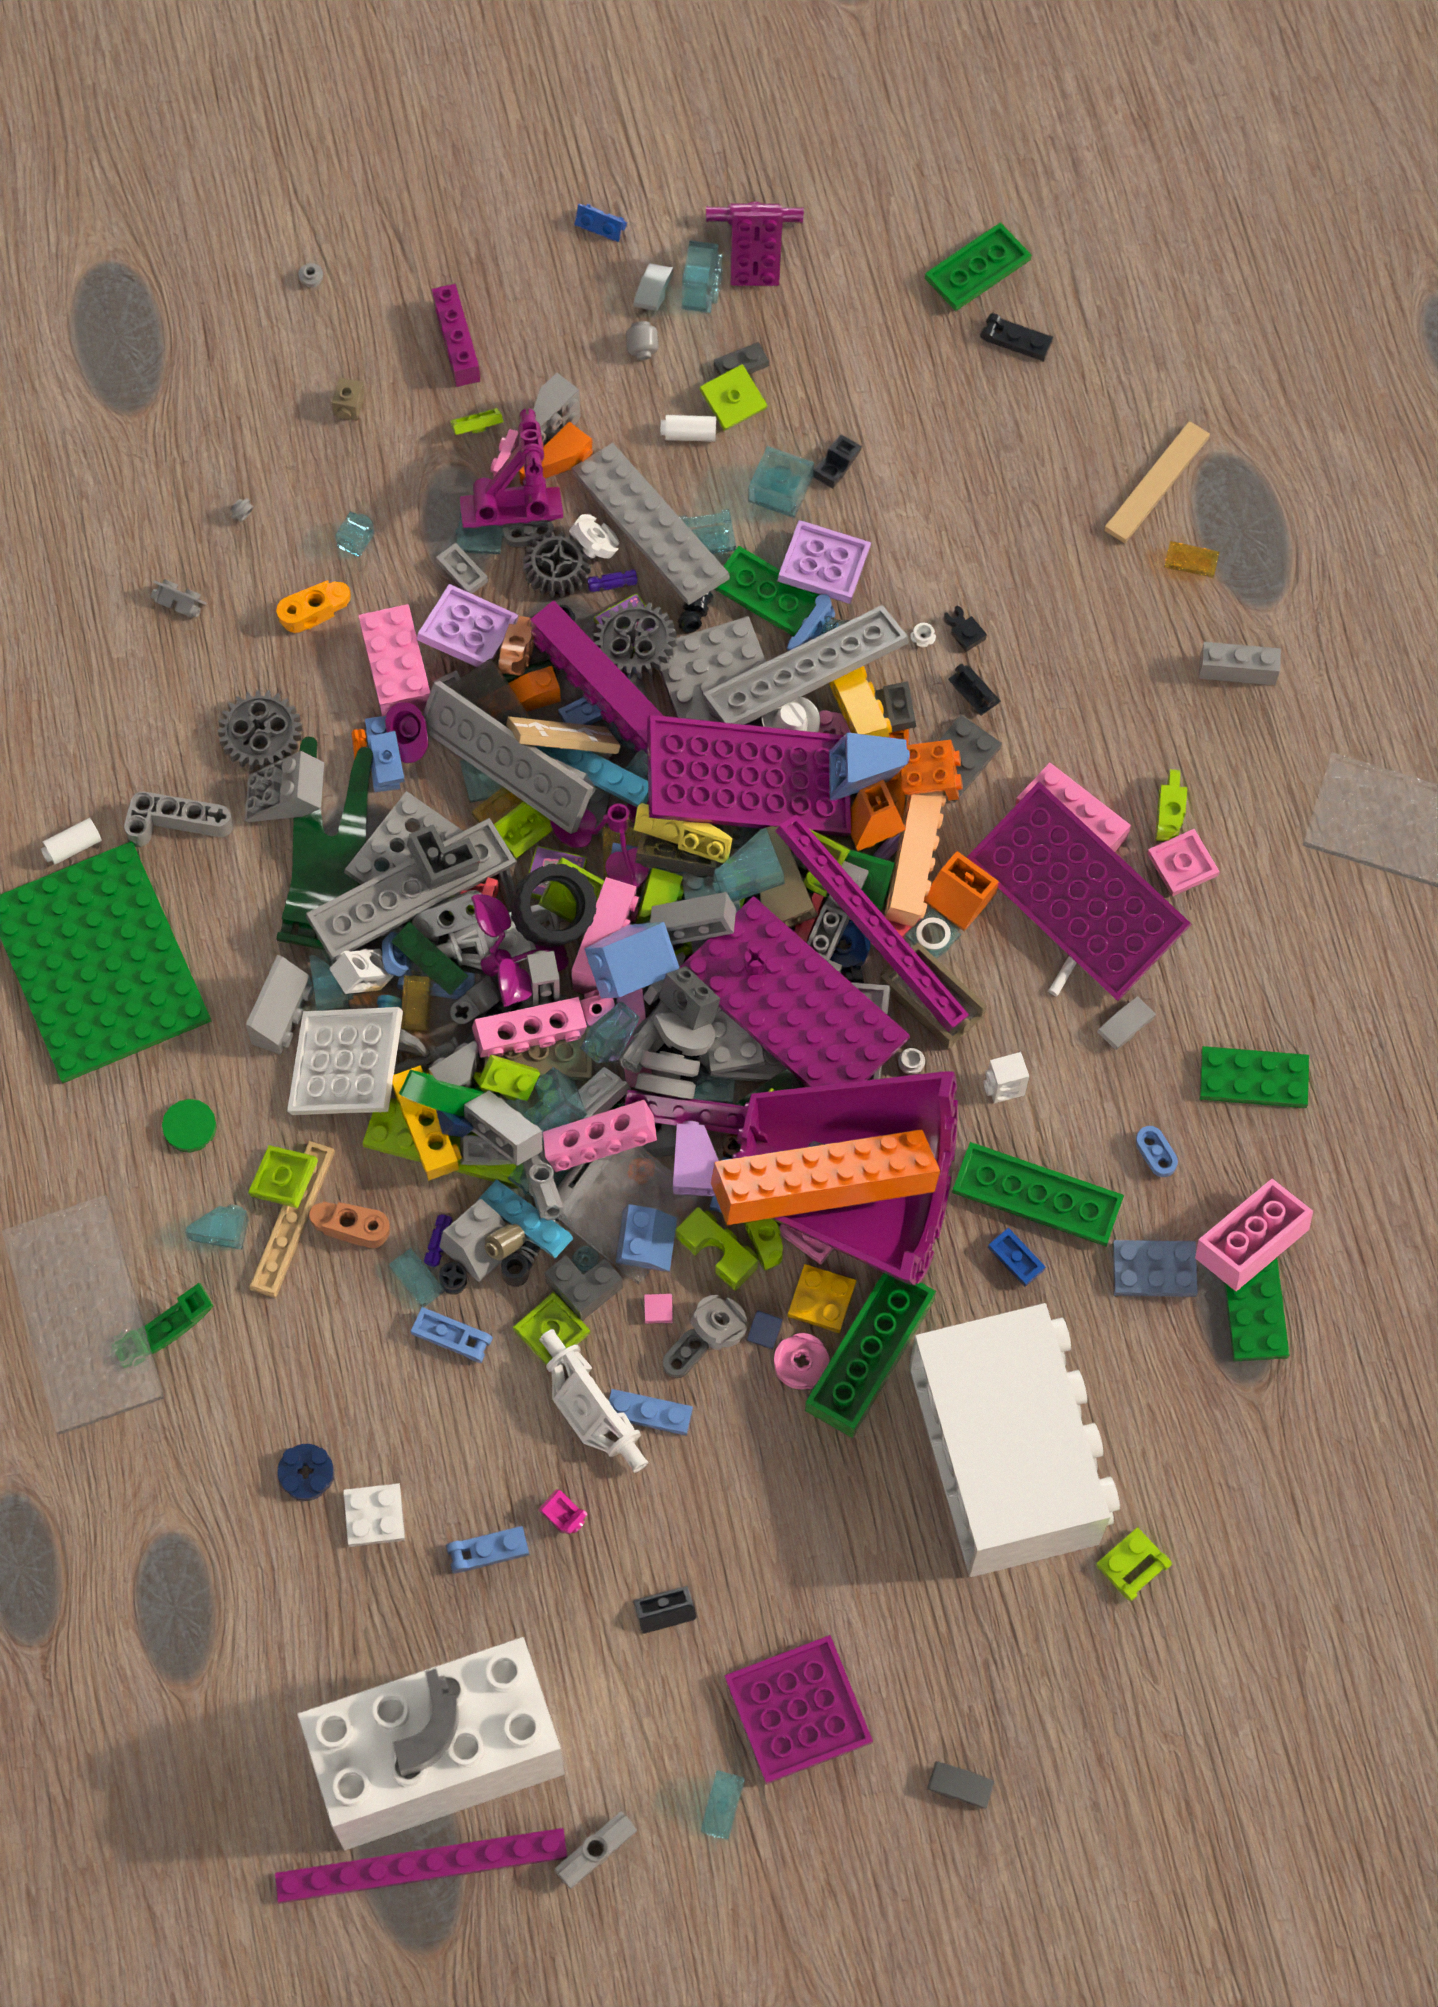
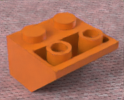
M884 779L859 790L850 809L851 837L858 851L870 848L876 843L895 837L900 832L906 830Z
M956 851L938 873L930 886L928 895L924 896V902L965 931L996 895L999 881Z

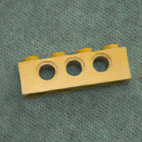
M421 1065L409 1069L423 1073ZM409 1070L393 1075L392 1088L429 1181L459 1170L458 1160L462 1158L457 1144L451 1145L448 1137L451 1135L442 1134L436 1109L414 1102L399 1094L409 1073ZM425 1118H430L434 1120V1122L429 1126H423L420 1124V1122ZM434 1142L443 1144L438 1150L430 1148V1145Z

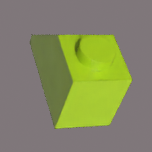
M652 867L647 877L635 924H643L651 919L652 906L681 901L684 893L683 886L681 885L683 876Z

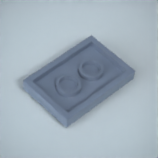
M1114 1240V1296L1196 1297V1241Z

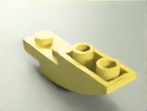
M644 803L638 805L634 824L635 831L676 843L680 850L723 864L728 863L732 838L725 832L709 823L649 818V805Z

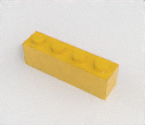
M864 666L828 683L851 733L889 738V733H892L890 720L883 717L884 711L881 701L875 699V690L872 682H867L866 680L867 674Z

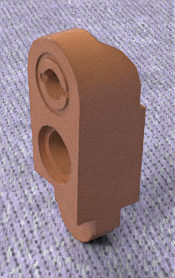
M519 616L517 625H508L500 651L499 673L523 675L525 668L529 667L534 649V636L531 633L532 627H530L531 621L529 617Z
M323 1201L322 1203L315 1204L309 1213L311 1224L316 1230L322 1231L324 1235L359 1246L378 1248L384 1244L390 1234L389 1220L384 1213L378 1210L341 1202L334 1204ZM346 1219H353L355 1221L350 1227L341 1225ZM371 1225L378 1228L374 1231H371L369 1229V1226Z

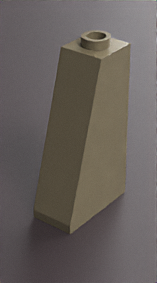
M771 826L763 829L761 834L755 836L761 903L791 928L818 915L790 848L775 831L779 826Z

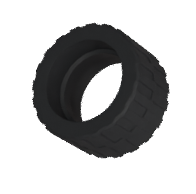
M555 863L544 867L541 866L524 876V879L518 882L516 889L511 895V919L517 931L527 941L547 948L565 945L583 935L588 927L592 925L597 910L596 895L594 894L592 884L587 880L588 878L574 867ZM543 882H559L568 888L574 897L576 904L575 918L568 927L562 930L554 931L544 928L536 921L530 907L531 894Z

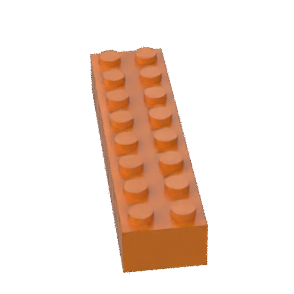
M915 1130L716 1161L714 1163L711 1186L726 1225L935 1192L940 1169L923 1130Z

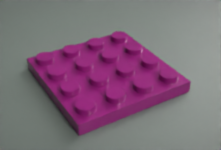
M831 1635L724 1675L766 1785L873 1743Z

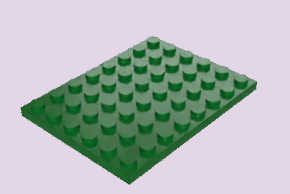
M132 841L0 894V939L62 1084L212 1022Z

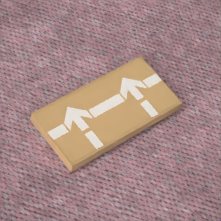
M508 717L507 727L513 732L520 744L612 754L619 753L620 744L607 727Z

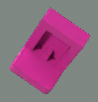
M556 1489L538 1509L561 1533L565 1534L577 1532L585 1522L583 1519L588 1514L585 1510L579 1509L559 1489Z

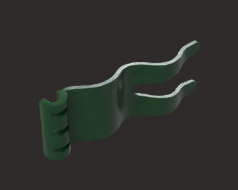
M311 736L303 738L299 751L317 759V740ZM361 747L355 757L350 773L344 810L336 835L328 836L324 833L321 809L303 817L293 818L292 877L281 918V931L277 933L276 940L279 942L325 950L321 941L316 939V933L307 920L306 913L361 885L344 872L366 843L369 777L373 761V752L368 747ZM294 924H299L297 935H292Z

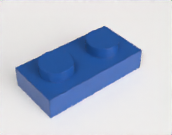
M1007 1228L988 1245V1249L1024 1287L1046 1268L1010 1228Z

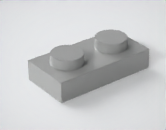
M457 543L436 557L437 563L462 590L473 594L488 583V577Z

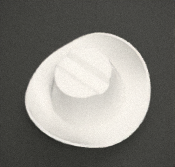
M799 697L761 716L763 727L818 732L820 728V715L816 706L804 697Z

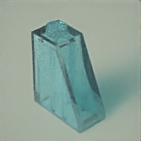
M766 828L761 829L715 871L716 881L712 882L715 894L727 892L731 901L735 902L785 884L784 873Z

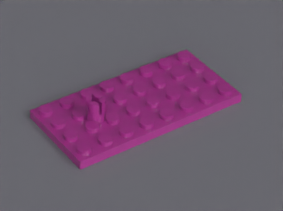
M650 715L647 718L649 818L765 829L771 826L777 827L797 814L809 829L819 834L848 837L851 834L850 795L837 800H830L829 751L844 735Z
M1038 782L966 857L998 880V888L1117 1001L1129 991L1192 925L1041 782Z
M754 896L735 914L733 934L709 938L679 967L687 966L720 998L718 1007L807 1087L868 1080L910 1038V1035Z

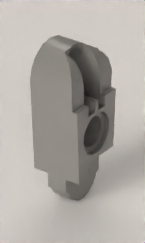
M471 890L447 899L417 914L412 924L427 938H434L468 928L477 923L475 913H470L467 907L468 905L474 906L471 899L473 895L482 893ZM445 910L452 912L455 918L454 921H447L444 918L443 912Z

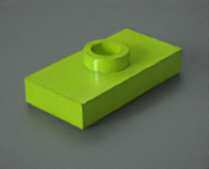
M497 408L450 421L455 435L469 431L480 433L485 431L488 426L504 423L502 414Z

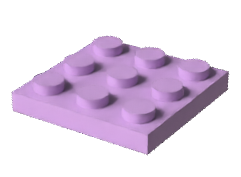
M799 520L777 581L816 594H826L832 599L850 604L871 542Z
M449 584L418 632L416 640L487 671L502 647L508 625L516 624L518 614Z

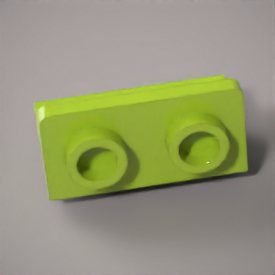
M522 802L494 824L515 859L552 831L550 819L526 802Z
M490 1055L483 1072H475L473 1077L479 1084V1088L484 1092L491 1091L494 1093L495 1091L513 1101H516L517 1098L528 1101L540 1072L537 1068Z

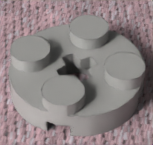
M710 1295L698 1303L690 1320L691 1325L697 1334L715 1350L734 1346L746 1333V1314L734 1300L729 1298L726 1300L718 1299L719 1295ZM715 1318H716L717 1320H721V1319L724 1320V1324H723V1325L718 1324V1323L715 1321Z

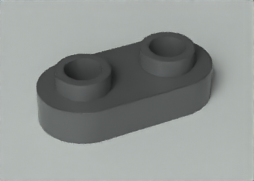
M546 520L531 521L530 523H509L503 529L504 540L512 547L531 546L533 540L541 542V535L537 534L538 532L544 531L545 534L543 535L549 538L550 533H554V526L551 521ZM515 534L520 535V537L514 538L512 536Z
M695 1329L685 1332L665 1354L663 1369L668 1376L672 1378L684 1377L706 1354L709 1345L697 1334ZM698 1342L700 1347L693 1349L690 1347V1344ZM678 1361L682 1366L679 1369H675L671 1366L672 1363Z

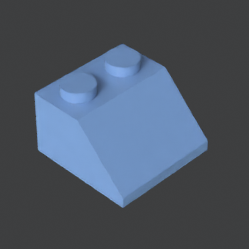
M631 1204L626 1206L622 1212L615 1263L670 1272L677 1218L654 1208Z

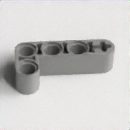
M138 792L130 801L124 829L129 842L132 841L135 847H142L149 843L154 826L225 837L232 832L233 821L229 809L223 805L150 792ZM143 805L149 806L146 810H139ZM167 810H175L170 815L164 814ZM194 814L200 815L197 819H190ZM135 829H143V831L138 834L132 833Z

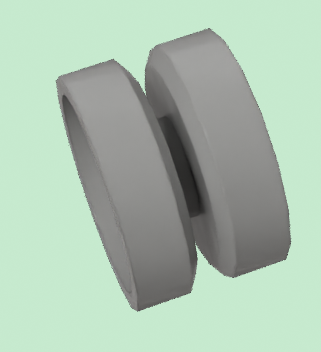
M643 1050L640 1064L645 1068L654 1069L656 1072L655 1074L644 1072L638 1074L635 1088L693 1099L696 1085L693 1082L681 1080L680 1077L681 1075L697 1076L700 1061L684 1058V1055L664 1051L656 1053Z

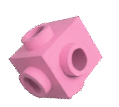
M598 990L584 994L585 999L580 1000L585 1022H587L588 1026H594L595 1030L610 1026L609 1021L619 1017L613 998L601 999ZM595 1006H600L602 1011L599 1014H594L592 1009Z

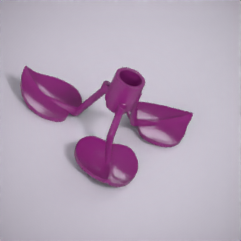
M630 803L627 804V807L623 804H614L608 809V815L603 816V820L597 827L595 816L591 811L585 809L577 832L571 834L550 820L552 830L557 838L572 848L588 846L591 843L592 834H598L605 824L608 823L612 831L619 833L622 852H614L608 857L605 864L608 877L636 886V888L646 880L649 873L648 856L640 848H632L627 851L624 831L629 826V820L635 823L637 807Z
M477 894L471 897L474 904L475 917L480 929L490 937L499 936L495 944L489 948L491 953L481 959L480 965L486 975L493 977L498 974L504 1006L522 1002L532 995L528 972L519 968V964L514 962L524 959L527 955L537 951H554L558 972L567 967L569 958L563 945L552 948L535 945L536 949L515 957H511V954L505 949H498L505 938L504 931L511 927V918L507 908L499 900L489 895Z

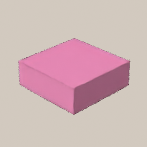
M672 1294L644 1295L645 1324L673 1323Z

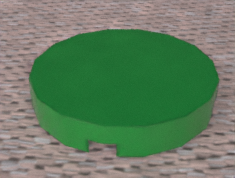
M186 1099L178 1101L167 1110L163 1117L162 1129L164 1137L170 1145L178 1151L191 1153L203 1149L210 1140L212 1141L215 1137L217 1124L215 1115L208 1105L200 1100Z

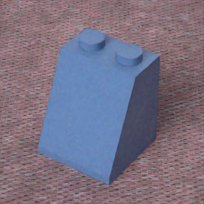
M846 733L829 751L830 800H837L858 793L859 790L883 779L885 783L889 782L908 764L910 753L906 749V740Z
M664 922L627 925L585 948L588 963L601 999L622 997L663 980L667 973L679 969Z

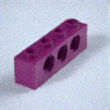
M456 283L433 288V306L456 387L481 382L479 364Z

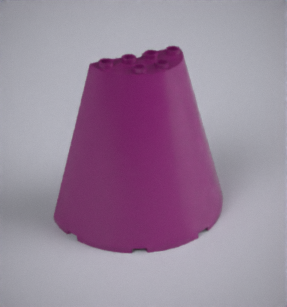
M942 1071L751 1094L750 1102H746L744 1106V1127L739 1129L737 1143L741 1144V1149L739 1153L733 1154L732 1159L923 1130L940 1169L935 1192L771 1218L906 1284H919L926 1275L934 1256L932 1247L935 1244V1239L940 1237L952 1178L948 1176L952 1164L951 1161H954L958 1123V1100H954L957 1092L955 1073L952 1071Z

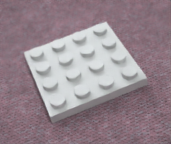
M399 1007L303 1011L287 1112L291 1115L388 1112L403 1011Z

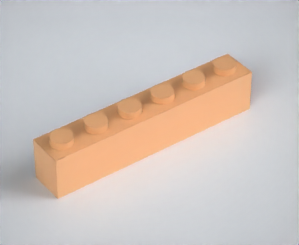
M944 790L907 795L902 819L906 830L900 832L895 856L896 865L890 883L884 914L887 920L914 927L919 918H924L927 903H923L924 896L928 895L931 881L927 880L928 874L932 873L935 865V858H932V852L936 851L939 843V836L936 835V831L940 829L943 821V814L940 813V809L944 807L947 799Z

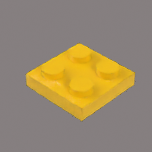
M804 1264L787 1317L840 1333L857 1280Z

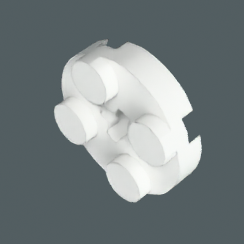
M586 514L581 515L570 528V534L583 546V551L587 556L591 558L596 556L611 558L618 550L616 547L619 545V540L615 533L605 523L601 526L594 521L597 518Z

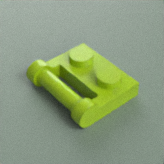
M1138 1527L1096 1564V1567L1130 1602L1138 1596L1137 1592L1162 1570L1166 1571L1172 1566L1170 1559ZM1150 1556L1155 1562L1130 1584H1127L1123 1579Z

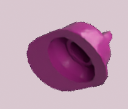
M408 702L397 703L387 712L385 719L387 733L396 732L401 762L414 763L421 759L427 750V722L414 704Z

